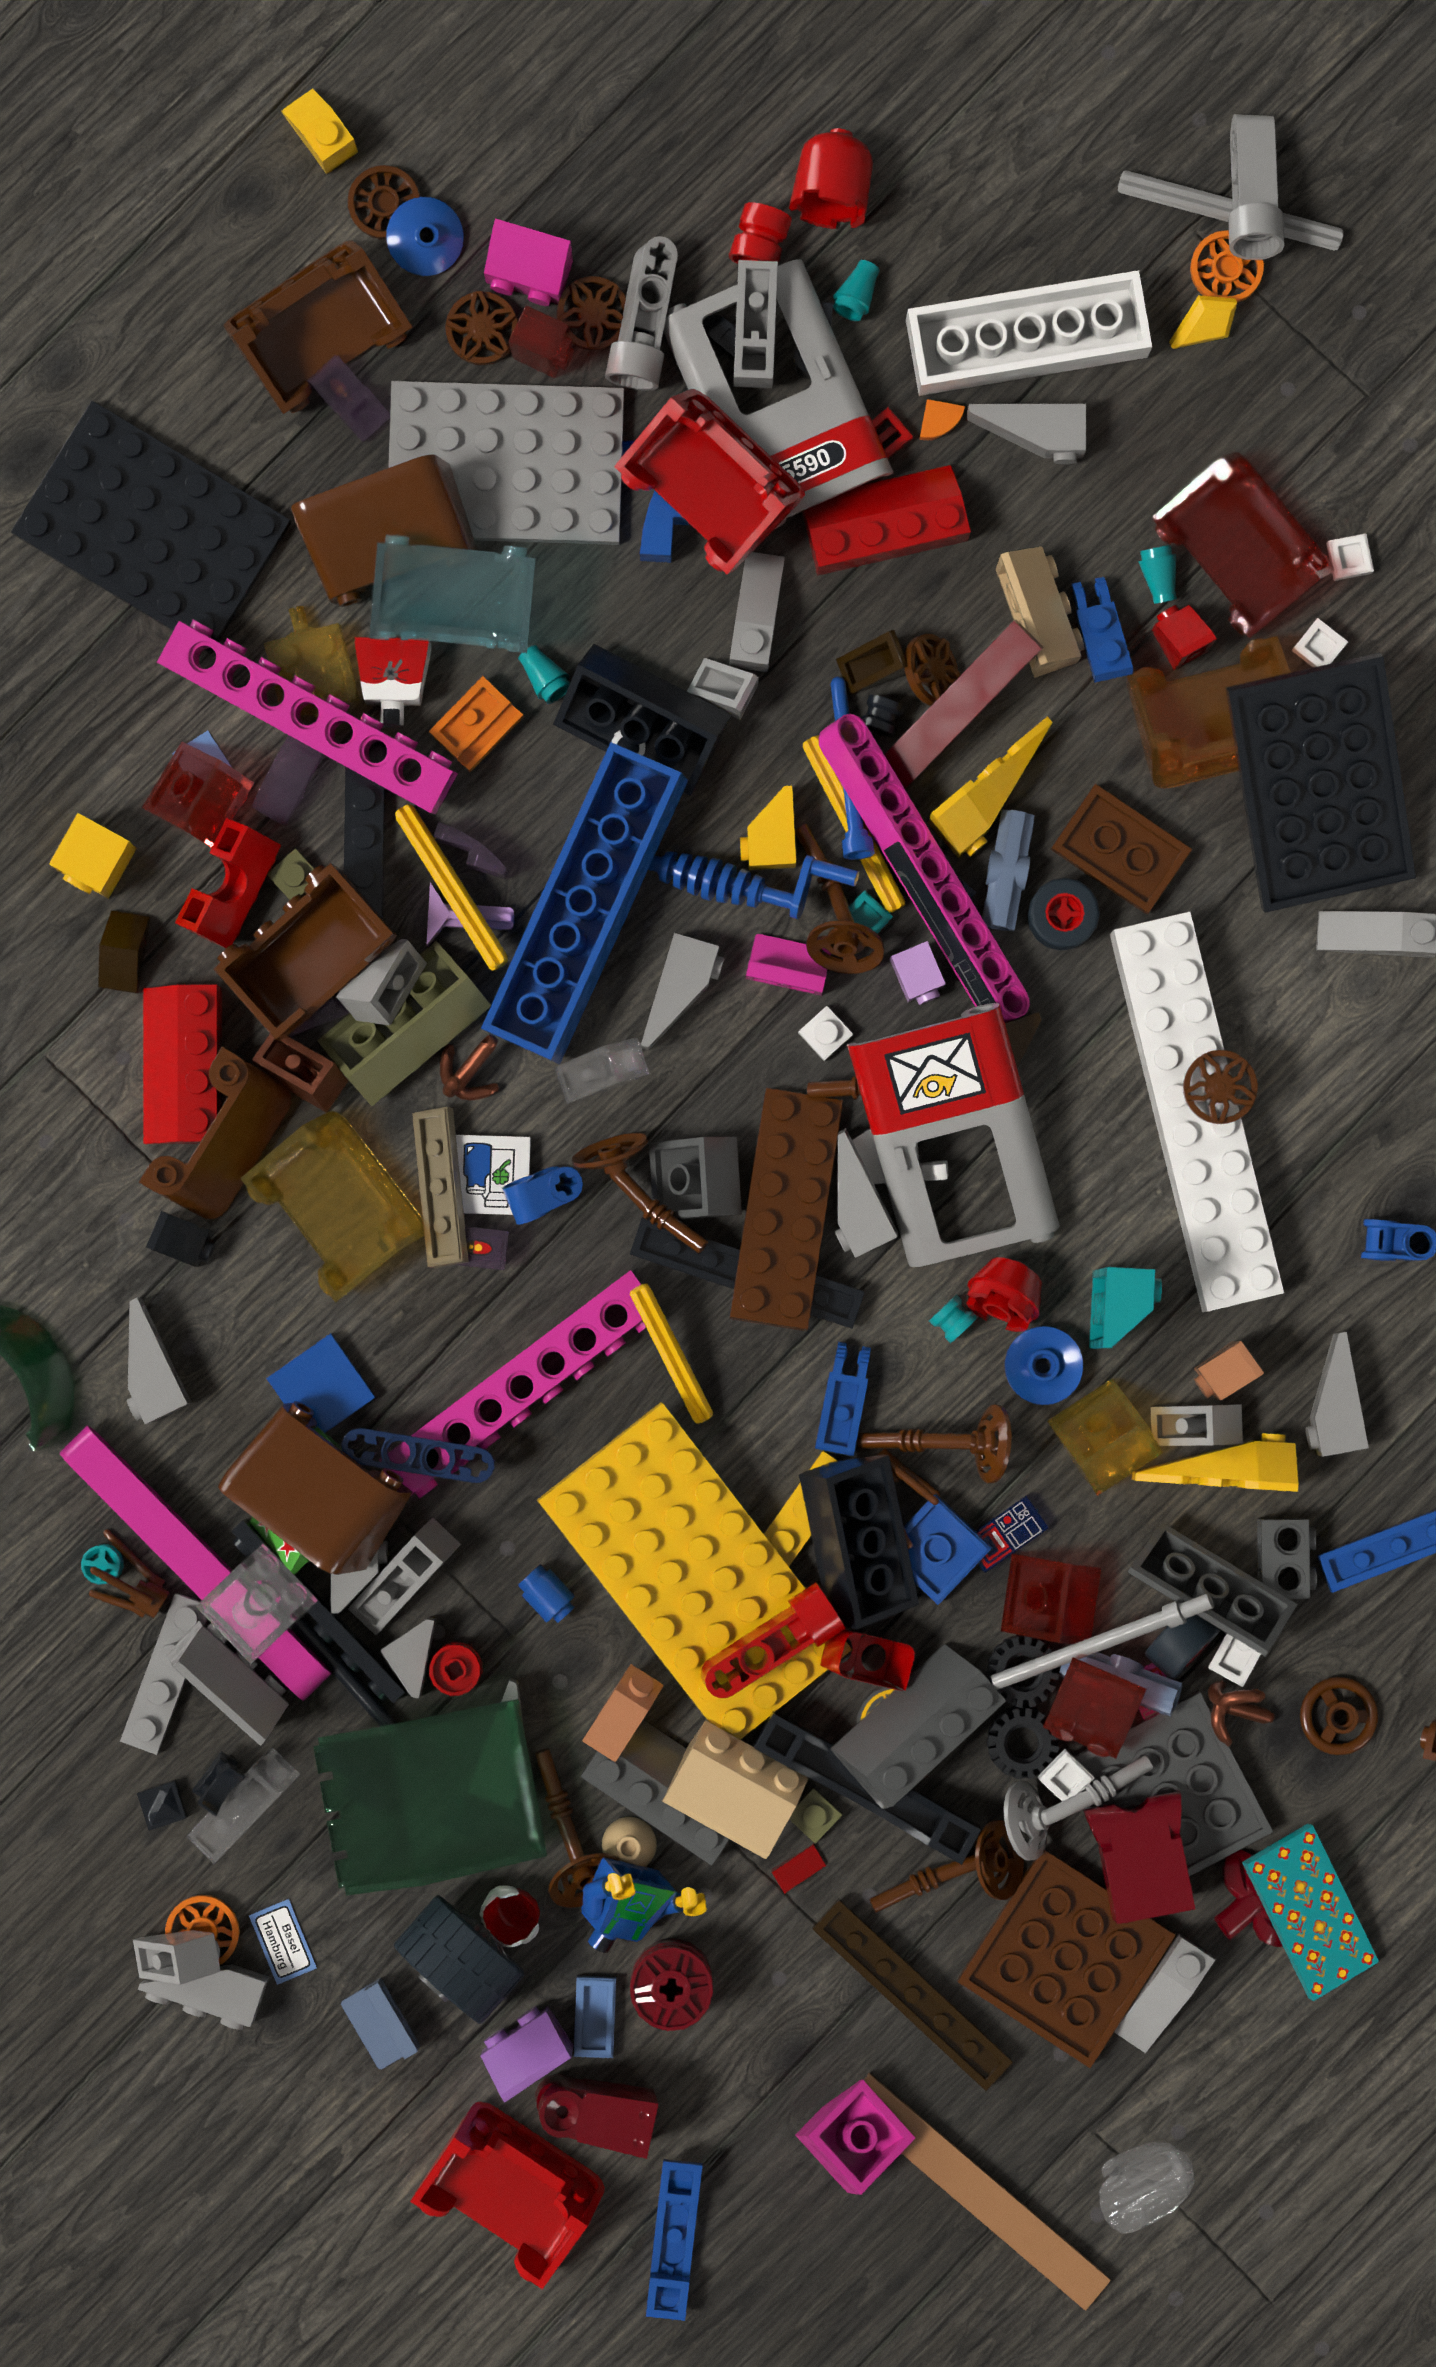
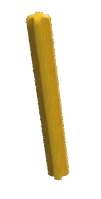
M819 735L813 736L803 742V749L845 832H847L848 825L843 786L820 749ZM863 821V827H864V829H865V830H868V836H871V837H872V835H871V833H870L868 827L866 826L865 822ZM873 839L875 854L871 857L860 859L885 910L892 913L905 905V899Z
M407 804L395 812L397 822L489 969L494 971L503 967L508 962V955L414 805Z

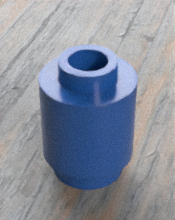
M541 1564L518 1585L524 1592L521 1596L546 1623L552 1618L559 1623L575 1608L570 1602L575 1595L551 1569L546 1571Z

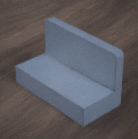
M381 1978L341 2002L342 2008L378 2069H384L403 2057L405 2060L418 2052L421 2045Z

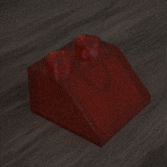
M181 742L142 808L191 838L212 848L226 818L233 820L239 808L246 802L254 782L223 761Z
M1012 1554L1001 1632L1064 1644H1075L1091 1638L1101 1568Z
M1073 1657L1057 1691L1043 1728L1049 1730L1053 1736L1060 1740H1073L1087 1746L1088 1750L1095 1755L1101 1757L1110 1756L1116 1759L1147 1689Z

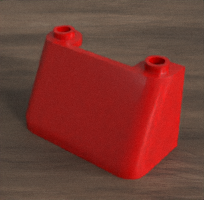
M690 389L672 396L614 466L622 474L621 479L629 488L635 491L654 489L708 541L704 546L707 553L705 556L707 562L717 571H724L727 575L732 573L805 496L801 485L708 396L696 389Z
M475 2102L421 2182L410 2202L419 2207L425 2214L436 2217L446 2216L455 2207L518 2249L514 2263L519 2275L543 2289L588 2227L604 2194L605 2187L600 2177L592 2170L489 2103Z

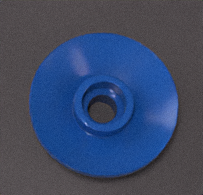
M418 197L406 201L394 211L387 225L386 242L392 258L401 268L414 275L432 276L447 270L457 260L463 246V228L457 214L446 203L435 198ZM428 228L433 232V240L430 243H425L420 239L421 229Z
M1042 1326L1024 1331L1011 1343L1005 1357V1374L1009 1385L1017 1395L1034 1404L1049 1405L1064 1400L1077 1388L1083 1373V1358L1078 1345L1068 1334L1053 1327ZM1040 1358H1045L1050 1363V1369L1046 1373H1040L1036 1369V1362Z

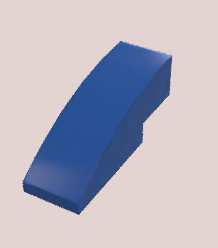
M654 491L649 503L643 526L640 561L671 563L673 524L689 525V523L656 491Z

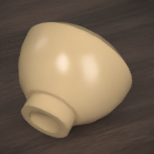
M635 1817L620 1818L610 1824L603 1835V1853L613 1854L622 1862L646 1867L656 1853L657 1841L652 1828L641 1819Z

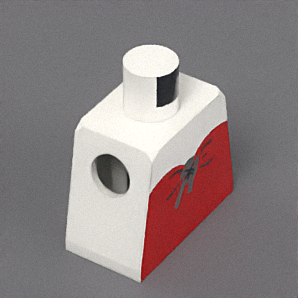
M355 637L361 687L366 705L381 706L380 722L384 724L383 727H404V706H421L431 655V642L429 638Z

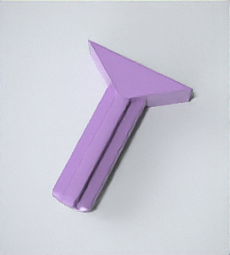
M431 882L427 947L430 946L444 927L464 928L451 906L443 903ZM476 905L491 930H511L513 928V908Z

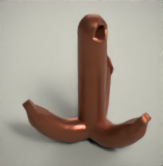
M487 1035L479 1043L455 1075L453 1074L454 1046L446 1045L440 1062V1076L444 1084L443 1094L451 1098L456 1095L461 1100L473 1101L489 1097L498 1091L499 1086L496 1083L474 1088L466 1087L467 1083L495 1050L498 1039L494 1035Z
M1223 1680L1210 1685L1208 1696L1214 1705L1211 1712V1725L1218 1740L1225 1745L1230 1746L1232 1744V1739H1230L1225 1726L1226 1713L1262 1724L1274 1721V1713H1271L1267 1708L1249 1704L1251 1702L1259 1703L1265 1698L1264 1692L1253 1689L1223 1694L1222 1691L1226 1686Z

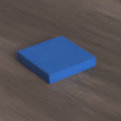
M332 1333L266 1378L284 1404L298 1401L310 1407L314 1411L313 1417L317 1421L316 1427L318 1426L325 1433L376 1398Z
M935 1493L934 1496L939 1499V1503L933 1505L927 1501L904 1526V1529L913 1544V1547L908 1549L914 1582L939 1605L993 1547Z

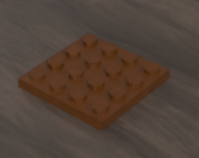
M1045 1849L1038 1859L1033 1860L1014 1895L1008 1899L958 1977L957 1982L1091 2069L1176 1935L1152 1918L1116 1924L1112 1919L1107 1889Z

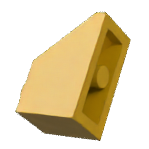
M313 88L281 110L326 174L358 153L352 135L333 109Z
M784 786L748 825L747 837H740L741 861H749V870L796 868L792 786Z

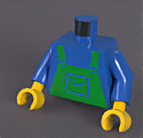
M603 1857L593 1881L583 1887V1905L581 1910L584 1917L594 1928L588 1943L597 1951L608 1953L617 1938L634 1942L642 1940L653 1924L665 1915L683 1911L687 1916H699L704 1914L707 1908L705 1894H696V1891L690 1887L682 1889L681 1893H678L659 1870Z

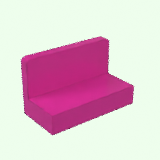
M756 934L746 979L822 996L827 969L817 964L809 956L806 944ZM822 948L824 952L831 955L826 948Z

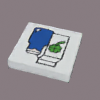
M456 1135L464 1214L513 1215L502 1188L515 1180L530 1175L531 1137Z

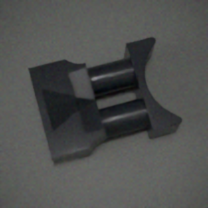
M223 1751L218 1754L192 1789L193 1793L201 1797L198 1800V1804L214 1816H217L222 1803L230 1791L245 1778L244 1773L236 1768L238 1762L235 1757Z

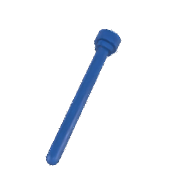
M835 677L831 681L835 721L843 715L850 714L846 682L842 677ZM843 787L848 825L845 839L842 840L843 857L849 860L871 857L875 854L873 838L868 836V830H865L863 827L862 817Z

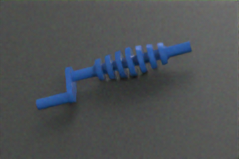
M667 851L662 857L655 855L648 869L657 872L659 881L669 884L673 877V886L680 890H683L687 884V892L694 896H697L701 890V898L711 901L716 894L717 902L727 903L732 894V904L742 905L747 897L748 907L756 908L759 903H770L790 909V917L794 919H800L803 913L812 875L851 886H856L859 878V871L816 860L815 857L806 855L794 894L767 887L765 878L757 874L752 882H750L751 873L745 869H741L736 877L737 867L735 865L726 863L723 868L722 860L714 857L708 864L706 856L698 855L692 864V854L682 853L677 862V852Z

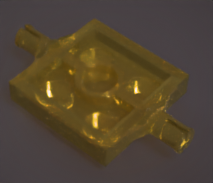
M304 606L288 609L294 632H291L284 638L264 643L268 660L282 668L278 675L291 682L295 676L316 686L313 694L325 701L329 694L345 703L360 700L341 625L336 623L321 628H312L308 626ZM276 685L275 690L278 702L281 704L284 700V690L280 685ZM314 704L306 705L301 711V716H315L317 721L319 716L318 708Z

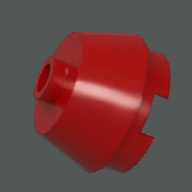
M996 1257L991 1259L968 1281L969 1291L967 1295L969 1298L966 1304L983 1320L987 1321L989 1315L996 1319L1008 1322L1006 1330L1023 1332L1027 1330L1031 1321L1039 1317L1042 1281L1025 1264L1008 1258Z

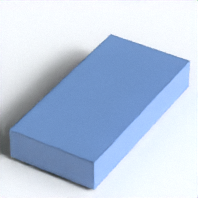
M577 1976L574 2057L613 2058L616 1977Z

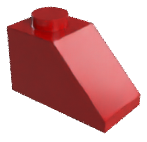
M1174 605L1156 616L1159 622L1151 630L1173 670L1207 653L1217 640L1213 631L1190 605L1179 610L1177 605Z

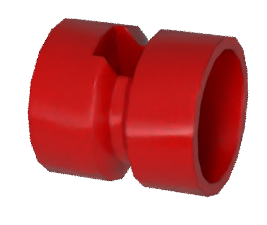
M754 202L746 203L738 226L743 233L735 235L729 258L736 264H738L739 260L776 261L779 264L782 248L778 243L783 242V239H786L792 222L791 216L772 206Z
M451 1642L444 1645L433 1656L429 1665V1676L433 1685L440 1692L449 1696H460L468 1693L479 1682L483 1673V1661L480 1653L472 1645L465 1642Z

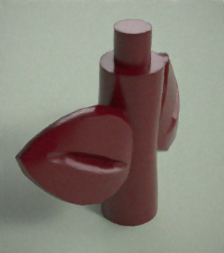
M1240 1849L1225 1857L1223 1881L1225 1887L1236 1899L1214 1917L1218 1927L1231 1940L1253 1922V1929L1259 1940L1267 1945L1283 1947L1242 1864L1244 1860L1253 1855Z

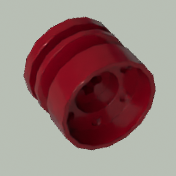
M676 1938L659 1940L643 1950L635 1961L630 1979L631 2002L639 2017L652 2027L665 2031L683 2030L701 2019L709 2009L713 1994L711 1966L701 1950L690 1942ZM669 1978L676 1979V1985L683 1987V1989L675 1991V1996H668L667 1990L660 1988V1985H667Z

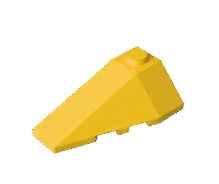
M1048 716L1012 745L1003 758L999 757L991 762L977 776L978 779L974 783L972 780L968 781L931 813L928 824L958 858L965 852L971 857L988 842L984 835L988 833L1053 723Z
M1262 1433L1261 1441L1250 1440L1243 1442V1444H1235L1132 1472V1480L1218 1487L1237 1486L1247 1489L1298 1492L1296 1444L1285 1442V1435Z

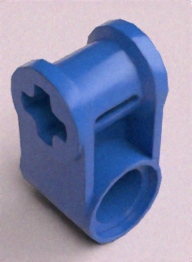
M552 1166L533 1175L515 1180L505 1185L502 1190L516 1224L520 1225L538 1219L550 1210L577 1198L582 1191L583 1182L582 1177L575 1169L566 1166ZM560 1178H563L564 1183L560 1186V1191L556 1190L555 1185L560 1182Z
M1364 1219L1363 1225L1367 1227L1366 1247L1365 1251L1361 1252V1259L1416 1262L1427 1260L1436 1253V1233L1430 1227L1401 1224L1388 1220ZM1380 1232H1381L1380 1249H1379V1236H1380ZM1416 1232L1424 1234L1429 1240L1428 1250L1421 1255L1414 1253L1409 1246L1410 1237Z

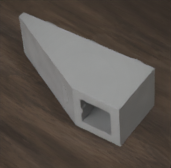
M230 1964L220 1966L221 1972L181 1985L144 1979L139 1984L138 1990L146 1992L145 1998L155 2003L168 2005L170 2000L184 2005L183 2011L188 2014L205 2017L206 2013L220 2017L222 2025L242 2030L243 2026L251 2027L255 2022L269 1976Z

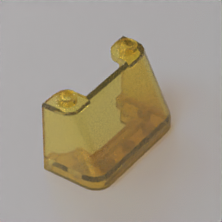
M334 1111L327 1112L303 1124L240 1178L254 1201L266 1205H273L278 1202L324 1261V1264L318 1269L319 1286L324 1293L331 1296L335 1303L346 1297L424 1236L423 1219L351 1124L342 1115Z

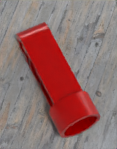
M817 1583L812 1584L789 1599L790 1607L704 1663L701 1669V1678L713 1696L717 1698L733 1696L811 1644L815 1643L819 1647L846 1629ZM785 1625H787L795 1638L790 1642L787 1641L780 1630ZM755 1646L763 1648L764 1656L760 1662L756 1664L745 1662L744 1657L748 1649ZM736 1659L744 1672L739 1674L731 1660ZM720 1669L726 1674L728 1680L722 1685L716 1680L714 1674Z

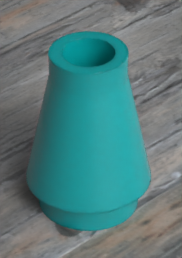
M860 260L856 268L833 296L835 300L833 309L840 316L848 320L860 321L863 315L869 313L876 278L880 272L879 268L867 260Z
M1171 545L1140 551L1142 561H1138L1153 596L1154 604L1176 600V554H1172Z
M537 645L530 646L520 654L518 660L523 665L538 699H544L547 704H552L566 695L570 685L568 681L569 674L546 656Z

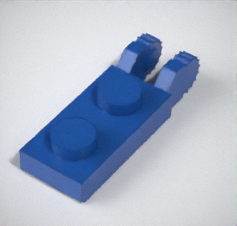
M1095 578L1094 587L1100 605L1088 608L1084 587H1082L1081 582L1073 583L1071 587L1077 609L1076 620L1094 682L1133 674V665L1115 604L1110 599L1105 578Z
M838 1342L833 1371L829 1372L815 1449L854 1456L868 1379L865 1378L871 1348L862 1346L861 1351H859L858 1369L855 1377L841 1374L848 1349L847 1343Z

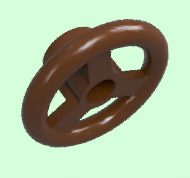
M1331 1677L1315 1684L1305 1695L1300 1709V1722L1305 1736L1317 1749L1332 1755H1347L1360 1750L1371 1740L1378 1724V1709L1374 1697L1360 1682L1347 1677ZM1341 1688L1352 1691L1362 1700L1366 1710H1356L1351 1704L1338 1701L1331 1689ZM1321 1696L1328 1709L1325 1715L1327 1725L1319 1735L1313 1726L1312 1709L1316 1700ZM1341 1709L1345 1710L1346 1720L1340 1724L1334 1721L1335 1712ZM1358 1723H1366L1359 1736L1352 1741L1332 1743L1336 1733L1346 1734L1353 1731Z

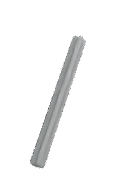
M1127 170L1122 172L1119 180L1118 191L1120 193L1226 222H1228L1229 214L1233 211L1231 198ZM1283 213L1285 238L1334 251L1339 249L1343 239V230L1341 228Z

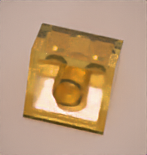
M1113 1378L1047 1421L1079 1472L1097 1496L1163 1454L1149 1426Z

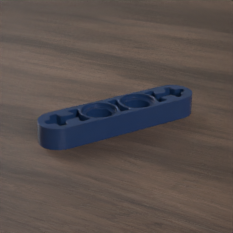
M357 1428L349 1431L342 1441V1451L361 1465L471 1483H481L488 1480L495 1469L493 1455L481 1447L366 1428ZM359 1434L365 1436L366 1443L378 1445L377 1437H384L385 1441L381 1448L382 1462L374 1460L377 1452L365 1451L362 1457L355 1456V1449L349 1448L350 1441L357 1440ZM395 1441H403L410 1448V1457L403 1464L394 1463L388 1456L389 1446ZM441 1447L448 1452L449 1463L445 1469L434 1470L428 1465L427 1455L431 1449ZM455 1450H463L464 1452L460 1459L473 1460L475 1454H481L482 1461L488 1463V1469L480 1471L479 1476L476 1477L472 1475L471 1468L459 1466L460 1475L453 1474L452 1470L456 1463Z

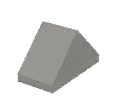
M704 658L687 692L741 720L758 687L759 677L753 673Z
M428 1617L380 1650L409 1695L414 1698L422 1696L437 1618Z

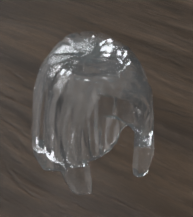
M1148 2142L1116 2155L1101 2168L1103 2178L1109 2177L1099 2190V2205L1103 2217L1113 2230L1116 2229L1121 2234H1126L1144 2229L1173 2212L1188 2198L1195 2184L1192 2160H1190L1186 2153L1167 2142Z

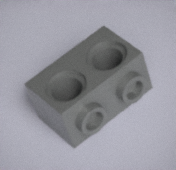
M1257 1519L1258 1581L1288 1599H1310V1590H1316V1567L1310 1566V1550L1316 1549L1315 1527H1309L1308 1519ZM1284 1528H1292L1297 1536L1295 1545L1288 1550H1283L1277 1541L1278 1534ZM1286 1567H1292L1297 1574L1295 1585L1289 1589H1283L1278 1583V1575Z

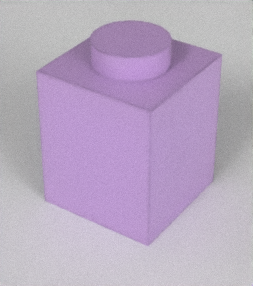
M928 941L891 956L890 962L907 1002L917 999L918 1004L922 1005L940 997L938 990L944 988L946 984Z

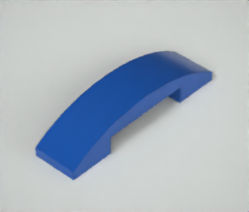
M663 2159L646 2317L685 2321L703 2163Z

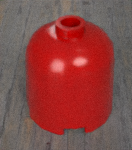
M835 128L830 132L817 134L810 138L804 144L789 205L790 211L799 210L801 211L800 220L829 229H836L837 222L851 221V228L862 225L867 211L873 168V157L866 144L854 137L850 131L841 128Z

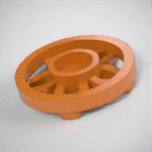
M1229 231L1215 232L1204 238L1194 251L1190 264L1192 281L1203 296L1235 298L1237 303L1241 302L1257 289L1263 276V259L1255 260L1257 270L1256 277H1254L1249 269L1243 268L1251 260H1242L1230 252L1229 245L1224 240L1229 239ZM1215 241L1223 249V251L1218 254L1215 250ZM1209 245L1210 256L1214 260L1207 258L1198 262L1200 253ZM1209 266L1211 267V272H1200L1198 269ZM1240 275H1243L1252 285L1242 283L1238 278ZM1214 278L1211 284L1212 292L1204 286L1201 279L1209 280ZM1219 282L1225 284L1226 287L1222 295H1218L1217 285ZM1232 283L1236 288L1245 290L1238 295L1228 296L1232 290Z
M209 1895L192 1896L179 1903L169 1915L165 1934L172 1933L173 1923L178 1915L181 1924L187 1927V1929H181L178 1932L196 1930L214 1933L219 1947H229L226 1953L218 1959L219 1966L228 1960L235 1951L239 1941V1923L234 1911L223 1900ZM198 1902L210 1903L203 1910L202 1916H200L199 1910L190 1904ZM217 1906L219 1907L217 1918L213 1920L209 1917V1912ZM183 1908L194 1914L195 1919L191 1922L187 1920ZM224 1912L231 1922L232 1930L225 1926H217L222 1922ZM223 1932L232 1937V1940L221 1941L218 1939V1934Z

